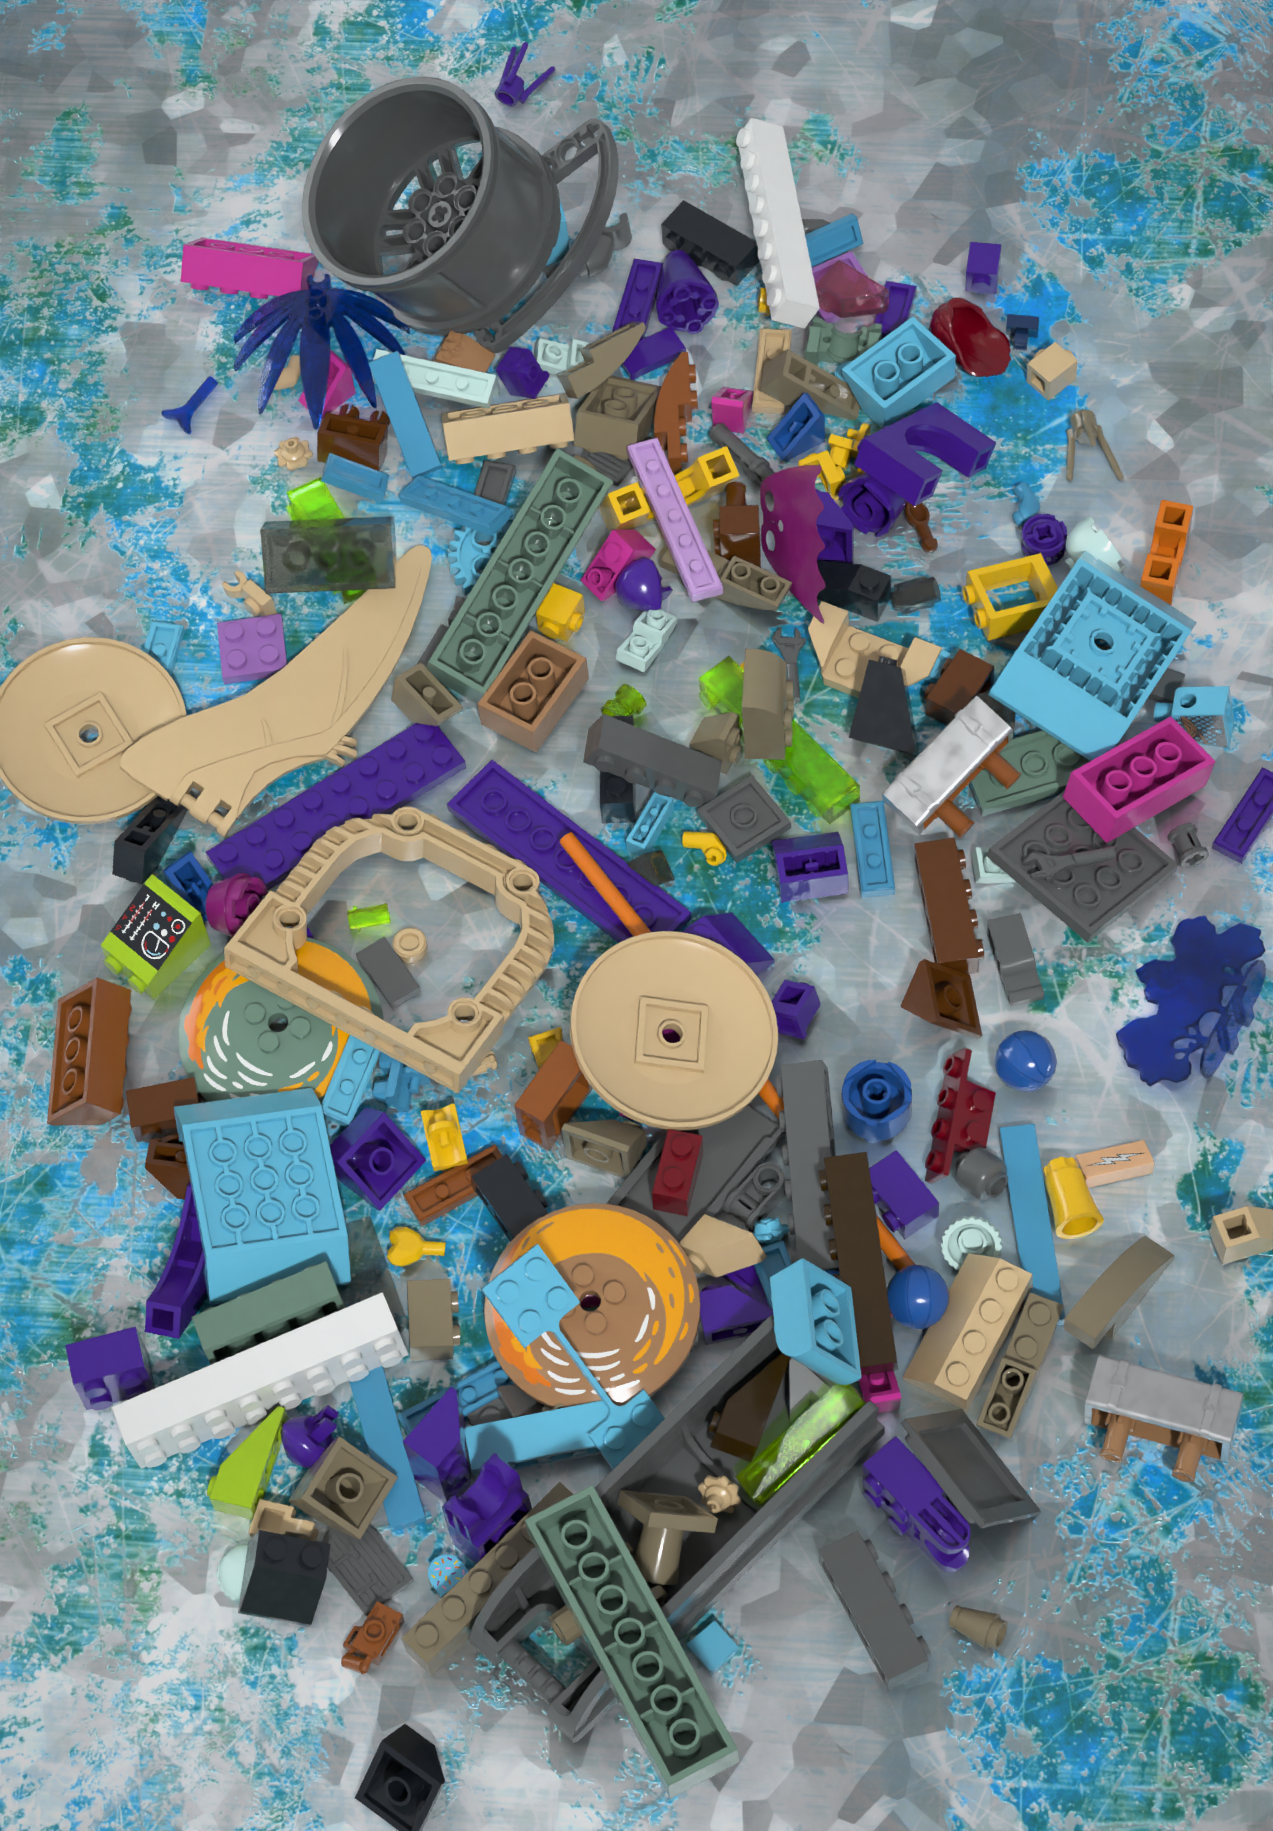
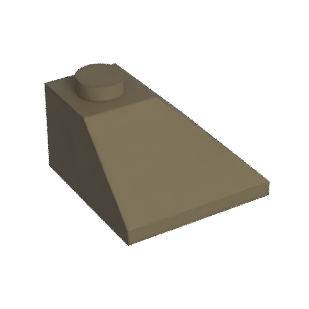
M610 1119L564 1123L562 1127L567 1159L627 1179L640 1163L647 1147L645 1130H642L638 1124L631 1121H623L622 1123Z
M339 1436L306 1471L288 1501L318 1522L360 1540L398 1477Z

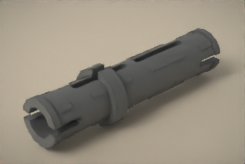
M719 423L712 428L709 438L721 448L728 447L732 459L746 471V476L751 481H756L761 485L765 478L775 473L769 467L770 464L764 457L757 456L724 423Z

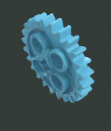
M511 509L513 516L493 536L463 525V531H454V539L456 541L449 542V550L451 551L448 553V563H451L449 565L450 575H455L454 584L456 586L463 584L462 591L464 595L471 592L481 575L477 572L486 567L497 548V534L502 533L504 537L515 519V509ZM485 540L489 541L491 544L487 546H481L477 543Z

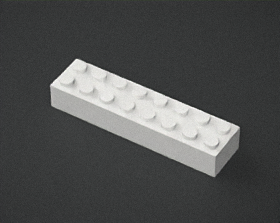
M382 1292L112 1406V1410L125 1445L140 1468H152L163 1464L168 1457L179 1452H192L200 1447V1443L212 1438H225L240 1426L260 1423L277 1406L283 1407L285 1410L293 1409L306 1398L313 1395H326L332 1392L335 1386L346 1381L355 1382L365 1378L370 1370L380 1366L384 1368L392 1367L409 1354Z

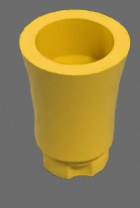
M1059 1157L1049 1161L1048 1165L1043 1168L1054 1215L1056 1235L1062 1239H1075L1087 1236L1098 1230L1102 1226L1104 1218L1092 1198L1083 1172L1078 1167L1076 1159L1074 1157Z

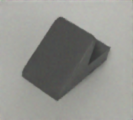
M516 1385L500 1386L496 1388L499 1398L473 1411L467 1417L471 1426L540 1413L545 1405L528 1396Z

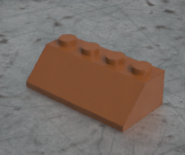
M97 977L58 999L47 1124L52 1126L102 1125L121 1115L124 1106V1098L122 1097L123 1083L127 1072L125 1059L126 1048L129 1043L128 1022L132 1010L130 989Z

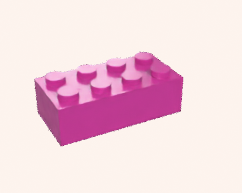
M1170 716L1072 771L1063 798L1108 843L1205 787L1216 761Z

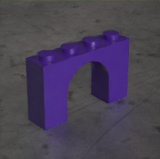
M936 402L926 408L919 409L908 417L901 418L890 426H884L881 430L871 435H866L857 447L859 453L854 465L913 506H916L933 497L943 472L942 469L916 451L929 453L940 458L969 478L986 469L996 442Z

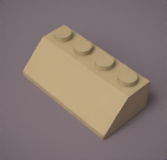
M566 393L490 405L489 409L475 407L441 413L449 461L455 460L456 464L471 463L475 461L474 457L487 455V459L502 458L506 456V452L518 450L519 454L532 453L537 451L538 446L549 445L550 449L569 446L568 441H574L570 406Z
M968 1253L949 1289V1304L941 1320L928 1328L903 1376V1380L968 1411L1033 1288V1274L1001 1258Z

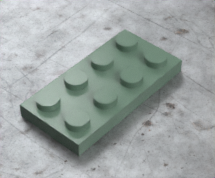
M1042 730L1012 739L1001 750L1000 755L1022 774L1009 789H1006L986 769L982 770L969 785L983 817L1062 793L1066 789L1071 772L1087 764L1090 760Z

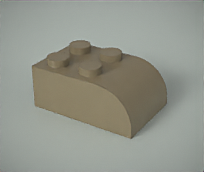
M745 649L742 696L745 759L785 760L786 747H792L794 681L787 680V665L780 656L761 649Z

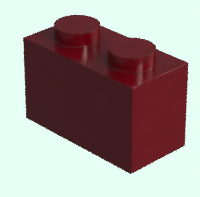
M668 1129L652 1191L653 1210L688 1217L704 1153L703 1136Z

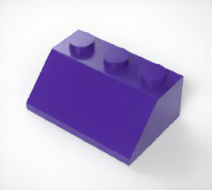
M452 1387L448 1389L403 1440L415 1480L444 1503L454 1494L457 1497L464 1494L470 1485L469 1480L471 1479L470 1459L465 1438V1428L467 1426L457 1391Z

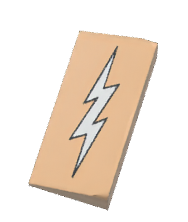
M1144 1140L1075 1155L1078 1167L1083 1172L1088 1188L1148 1175L1154 1172L1155 1163Z

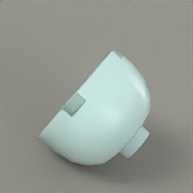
M1087 516L1070 531L1065 547L1069 555L1065 563L1070 570L1085 551L1118 572H1122L1127 568L1126 564L1121 562L1122 557L1102 529L1098 531L1092 525L1095 521L1091 516Z

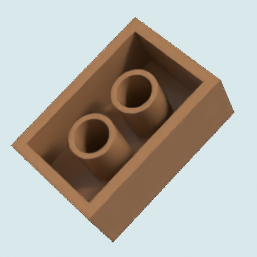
M530 630L478 702L477 706L481 725L537 753L588 681L587 659Z

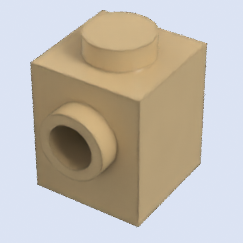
M1054 342L1048 348L1039 350L1033 359L1027 363L1026 382L1049 401L1076 380L1077 360L1071 351L1063 349Z

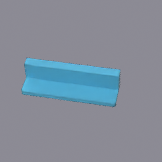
M601 1400L466 1427L465 1438L473 1477L478 1478L481 1466L493 1453H496L514 1470L598 1454L600 1451L591 1441L588 1434L607 1419L609 1409Z

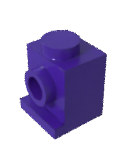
M510 346L495 369L511 396L536 399L550 377L548 371L541 369L532 351L525 348Z
M784 980L771 1001L776 1015L778 1034L805 1039L807 1036L806 1029L821 1005L815 986L804 982L798 983Z

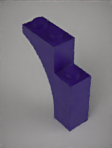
M191 1182L187 1186L182 1216L168 1262L155 1289L146 1300L145 1332L177 1339L181 1337L192 1321V1316L196 1315L206 1300L207 1293L204 1278L205 1258Z

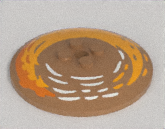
M590 1203L569 1206L553 1211L537 1219L516 1235L500 1255L493 1268L489 1282L538 1244L580 1301L577 1306L561 1318L559 1322L560 1331L615 1405L622 1406L626 1404L642 1389L651 1397L671 1381L681 1369L693 1348L700 1323L701 1304L697 1278L692 1264L678 1241L665 1228L637 1211L617 1205ZM588 1295L598 1296L601 1299L598 1309L591 1312L583 1310L581 1308V1301L584 1297ZM485 1296V1326L492 1351L503 1371L518 1388L536 1401L551 1408H554L557 1404L571 1407L601 1401V1398L552 1332H544L527 1347L523 1348Z

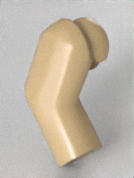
M292 355L286 368L272 370L265 374L263 378L264 386L269 390H281L295 386L305 365V360L298 355Z

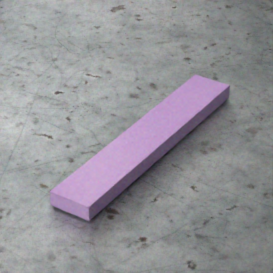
M658 438L628 445L627 454L691 602L723 594L722 583Z

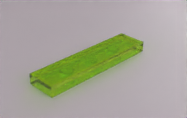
M835 1384L735 1476L751 1499L760 1505L812 1458L866 1404V1401L852 1384Z

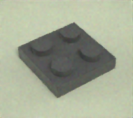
M753 775L697 809L698 817L711 833L717 835L728 854L736 863L791 829V821Z

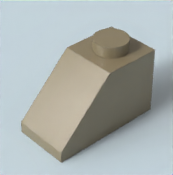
M421 662L395 678L391 701L412 723L438 726L463 710V706Z

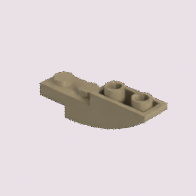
M667 549L661 559L660 567L680 576L669 549ZM707 550L723 586V594L713 597L745 607L778 610L791 588L792 582L736 556H733L730 561Z
M1031 1292L1029 1293L976 1426L1003 1437L1012 1438L1052 1344L1051 1340L1064 1310V1305Z

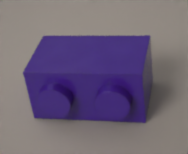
M897 1150L869 1168L874 1204L883 1212L882 1218L892 1232L898 1231L905 1240L939 1217L938 1200Z

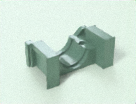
M813 317L812 326H809V339L807 350H805V359L818 366L819 362L841 364L846 361H853L882 340V324L875 323L868 327L862 326L856 333H844L837 330L834 323H827L821 318Z

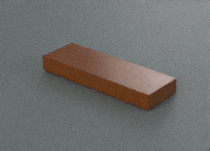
M495 1144L467 1159L468 1164L455 1166L403 1194L404 1200L421 1227L478 1196L472 1188L471 1177L503 1157Z

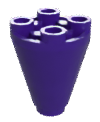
M675 250L666 256L662 267L656 299L658 320L667 327L671 326L673 330L697 334L703 330L704 326L713 319L719 305L717 293L691 256L682 250Z

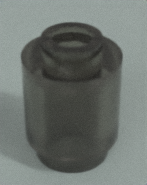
M924 575L894 584V591L890 592V599L894 610H900L901 614L905 616L934 607V603L941 601V594L936 579L933 576L927 578Z

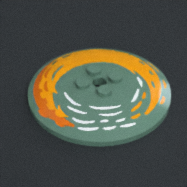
M307 937L305 944L300 949L294 950L298 960L299 975L329 991L333 990L340 993L345 1000L358 1007L368 1008L375 1016L384 1020L381 1003L373 983L361 966L350 956L328 943ZM223 954L199 976L184 1002L178 1026V1045L188 1078H195L199 1095L206 1102L312 1088L321 1104L350 1034L226 968L225 956ZM283 1018L288 1021V1026L284 1031L274 1032L270 1029V1025L275 1019Z

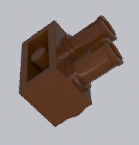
M349 404L341 407L339 415L326 412L317 432V461L325 463L329 453L380 471L387 455L388 426L390 424L388 414L382 411L380 419L377 420L379 411H374L370 416V421L359 419V410L353 405L349 413L346 414Z
M731 482L725 487L726 506H719V519H713L715 554L730 561L733 556H736L761 568L759 505H747L745 498L746 485L741 482Z

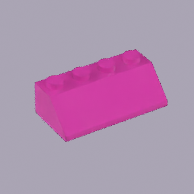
M201 237L183 245L181 282L191 283L190 288L208 290L209 286L219 287L220 292L225 294H238L239 291L250 292L249 296L253 298L267 299L268 295L279 296V301L298 303V299L308 296L319 261L313 253Z

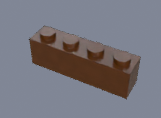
M955 837L914 843V862L934 962L966 974L978 973L979 960L984 959V948L982 939H975L974 929H978L976 910L969 909L968 899H972L970 880L963 879L962 870L966 869L963 849L957 850Z

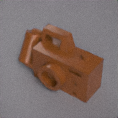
M377 1601L369 1612L362 1626H354L343 1643V1648L347 1649L348 1652L342 1657V1667L365 1674L368 1672L371 1662L379 1666L405 1622L403 1614ZM355 1634H357L352 1644H350Z

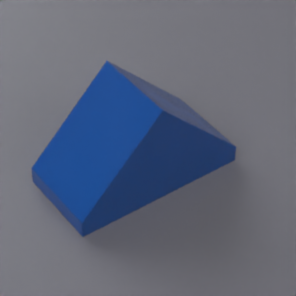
M804 393L766 439L781 460L788 461L825 442V416L808 393Z
M188 851L164 869L163 874L167 886L199 911L205 923L208 921L206 916V898L213 883L193 853Z

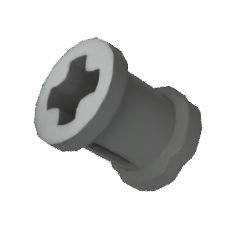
M1192 823L1177 826L1167 836L1169 842L1175 845L1180 855L1179 863L1182 868L1197 866L1209 856L1207 848L1201 846L1196 835L1197 828Z

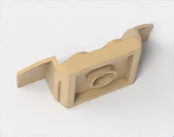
M823 601L819 605V610L823 616L824 624L813 617L808 627L821 667L824 685L857 698L860 695L869 660L878 662L879 656L898 660L897 667L905 670L909 687L930 675L942 650V647L916 637L908 649L849 626L848 611Z

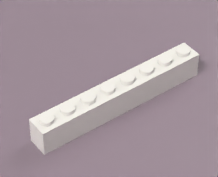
M750 118L746 126L738 132L736 144L739 147L740 165L744 173L745 190L749 200V212L752 215L754 226L753 233L756 236L758 258L762 267V280L765 283L767 293V305L770 309L771 320L805 329L820 307L784 128L780 125Z

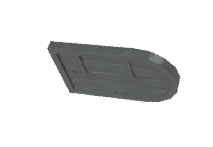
M370 1525L360 1540L333 1528H330L325 1533L322 1542L331 1544L328 1570L333 1573L366 1617L377 1601L384 1604L414 1581L381 1539L379 1533Z

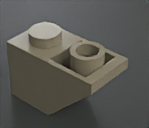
M730 712L704 717L689 743L691 749L721 760V773L726 775L732 764H738L744 749L740 743L742 729L739 727V714Z

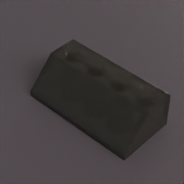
M394 516L265 522L260 529L265 594L389 589L396 587Z

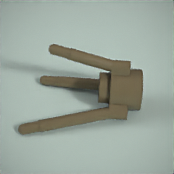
M1080 410L1075 412L1070 418L1072 428L1066 431L1068 438L1067 480L1071 481L1073 479L1075 441L1078 440L1081 444L1090 443L1094 447L1096 445V438L1118 480H1123L1124 476L1103 435L1101 425H1097L1093 411Z

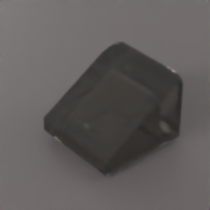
M662 850L644 853L627 863L632 870L653 886L670 883L675 880Z

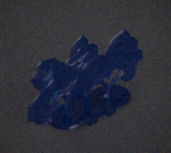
M1198 916L1194 919L1188 918L1178 924L1171 940L1176 954L1175 960L1169 962L1155 959L1135 970L1140 982L1146 984L1144 989L1146 1000L1149 1003L1158 1005L1157 1014L1147 1018L1142 1017L1132 1020L1117 1031L1116 1037L1119 1046L1124 1050V1059L1128 1067L1140 1071L1141 1081L1146 1082L1151 1087L1161 1080H1168L1174 1083L1187 1080L1192 1069L1188 1056L1200 1048H1203L1200 1058V1073L1204 1078H1210L1220 1066L1226 1053L1231 1055L1235 1053L1239 1046L1237 1034L1242 1026L1249 1028L1255 1017L1253 1006L1261 992L1265 979L1266 965L1263 960L1253 962L1244 976L1241 968L1247 962L1261 957L1266 951L1263 941L1259 938L1261 929L1239 923L1223 933L1217 934L1216 927L1206 916ZM1225 968H1233L1234 975L1226 973ZM1238 985L1226 1007L1222 1006V990L1224 987ZM1212 1011L1221 1014L1209 1037L1202 1036L1199 1030L1201 1018L1206 1013ZM1190 1027L1196 1030V1035L1189 1034ZM1184 1038L1196 1040V1043L1190 1042L1188 1048H1174V1043ZM1175 1054H1185L1182 1059L1175 1058Z

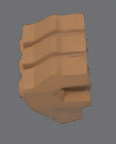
M450 331L448 336L442 341L432 361L486 373L496 355L485 349L471 337Z

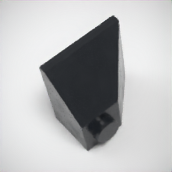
M402 1725L381 1741L355 1799L398 1831H422L445 1784L435 1745L408 1725Z

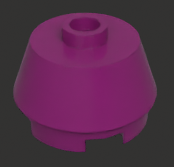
M239 873L214 883L209 889L206 898V916L210 926L216 931L233 937L263 900V896L268 894L264 882L260 878H252L246 873Z

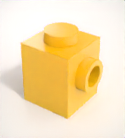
M554 583L536 612L538 631H541L548 638H558L568 642L573 632L580 630L584 620L585 606L583 594Z

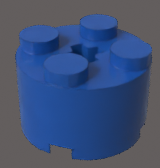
M867 1060L857 1064L846 1074L841 1092L842 1116L846 1125L854 1134L864 1138L869 1143H878L898 1135L905 1129L911 1119L912 1089L910 1079L902 1068L891 1062L887 1064L876 1062V1060Z

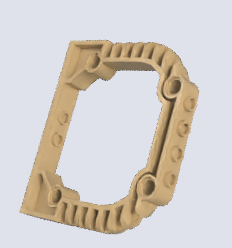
M402 807L397 809L393 815L374 814L372 819L353 818L347 820L345 824L332 827L326 831L325 835L317 839L310 850L301 858L298 865L291 870L289 876L279 885L277 891H269L224 947L225 967L459 1094L502 1036L505 1023L511 1018L514 1011L544 973L553 952L554 928L547 905L539 895V876L533 869L527 867L521 860L512 859L502 854L494 846L483 844L470 837L465 831L455 829L441 822L435 815L426 814L413 807ZM378 852H382L400 861L427 859L495 895V905L499 912L520 926V934L515 946L474 999L468 997L455 999L448 1007L447 1016L432 1021L414 1023L408 1033L375 1016L368 1008L358 1007L345 1000L340 993L333 990L329 991L299 975L298 960L294 951L300 949L307 940V915L340 873L354 861Z

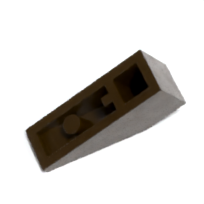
M782 1353L729 1398L722 1413L715 1410L708 1432L714 1433L710 1447L750 1463L752 1462L787 1368L789 1356Z

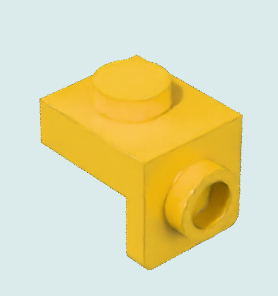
M828 450L818 454H810L798 461V466L820 465L822 470L817 478H820L825 491L830 494L834 501L841 499L838 497V493L842 484L846 483V478L841 466H835Z

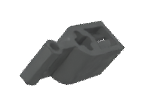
M1021 913L987 920L988 941L1000 979L1004 983L1010 1007L1044 999V991L1038 977L1033 950Z

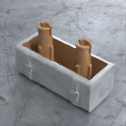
M1099 1355L1085 1401L1084 1423L1107 1430L1102 1450H1100V1457L1115 1463L1122 1462L1128 1436H1133L1179 1449L1172 1476L1183 1482H1194L1201 1455L1228 1462L1241 1415L1244 1393L1222 1388V1385L1214 1383L1211 1385L1132 1364L1128 1360H1117Z

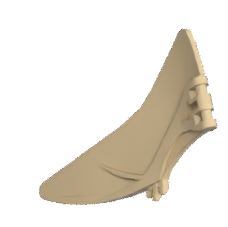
M417 545L410 549L283 669L247 694L182 717L144 736L127 748L121 756L120 769L132 780L164 800L168 801L169 799L176 806H184L190 810L189 814L205 825L211 824L217 828L216 832L226 838L249 804L269 785L282 776L303 766L323 760L343 767L345 760L337 755L356 759L357 751L349 747H356L357 740L348 736L368 712L388 682L406 647L427 585L432 561L431 550L422 545ZM192 788L201 792L197 799L189 794ZM220 806L229 811L225 817L217 813Z

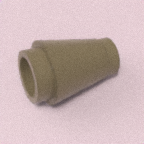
M958 1605L953 1609L949 1619L950 1627L955 1628V1630L985 1650L989 1648L997 1650L1005 1638L1008 1627L1007 1621L1002 1620L1000 1614L963 1608Z

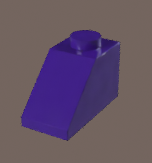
M710 1285L703 1288L700 1292V1324L705 1345L750 1336L768 1317L773 1315L772 1309L731 1285L724 1287L721 1285Z

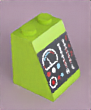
M152 874L102 942L101 948L105 956L103 962L109 970L116 975L121 972L128 978L127 982L133 990L140 995L145 992L154 1000L211 943L201 913Z

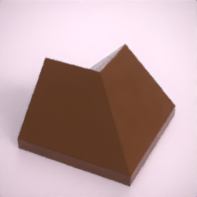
M926 959L920 961L900 1007L931 1024L976 1039L982 1037L971 976Z

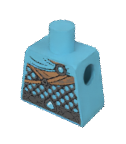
M1229 686L1179 687L1175 691L1173 703L1156 702L1154 710L1155 722L1159 723L1171 716L1198 744L1230 749L1235 719Z

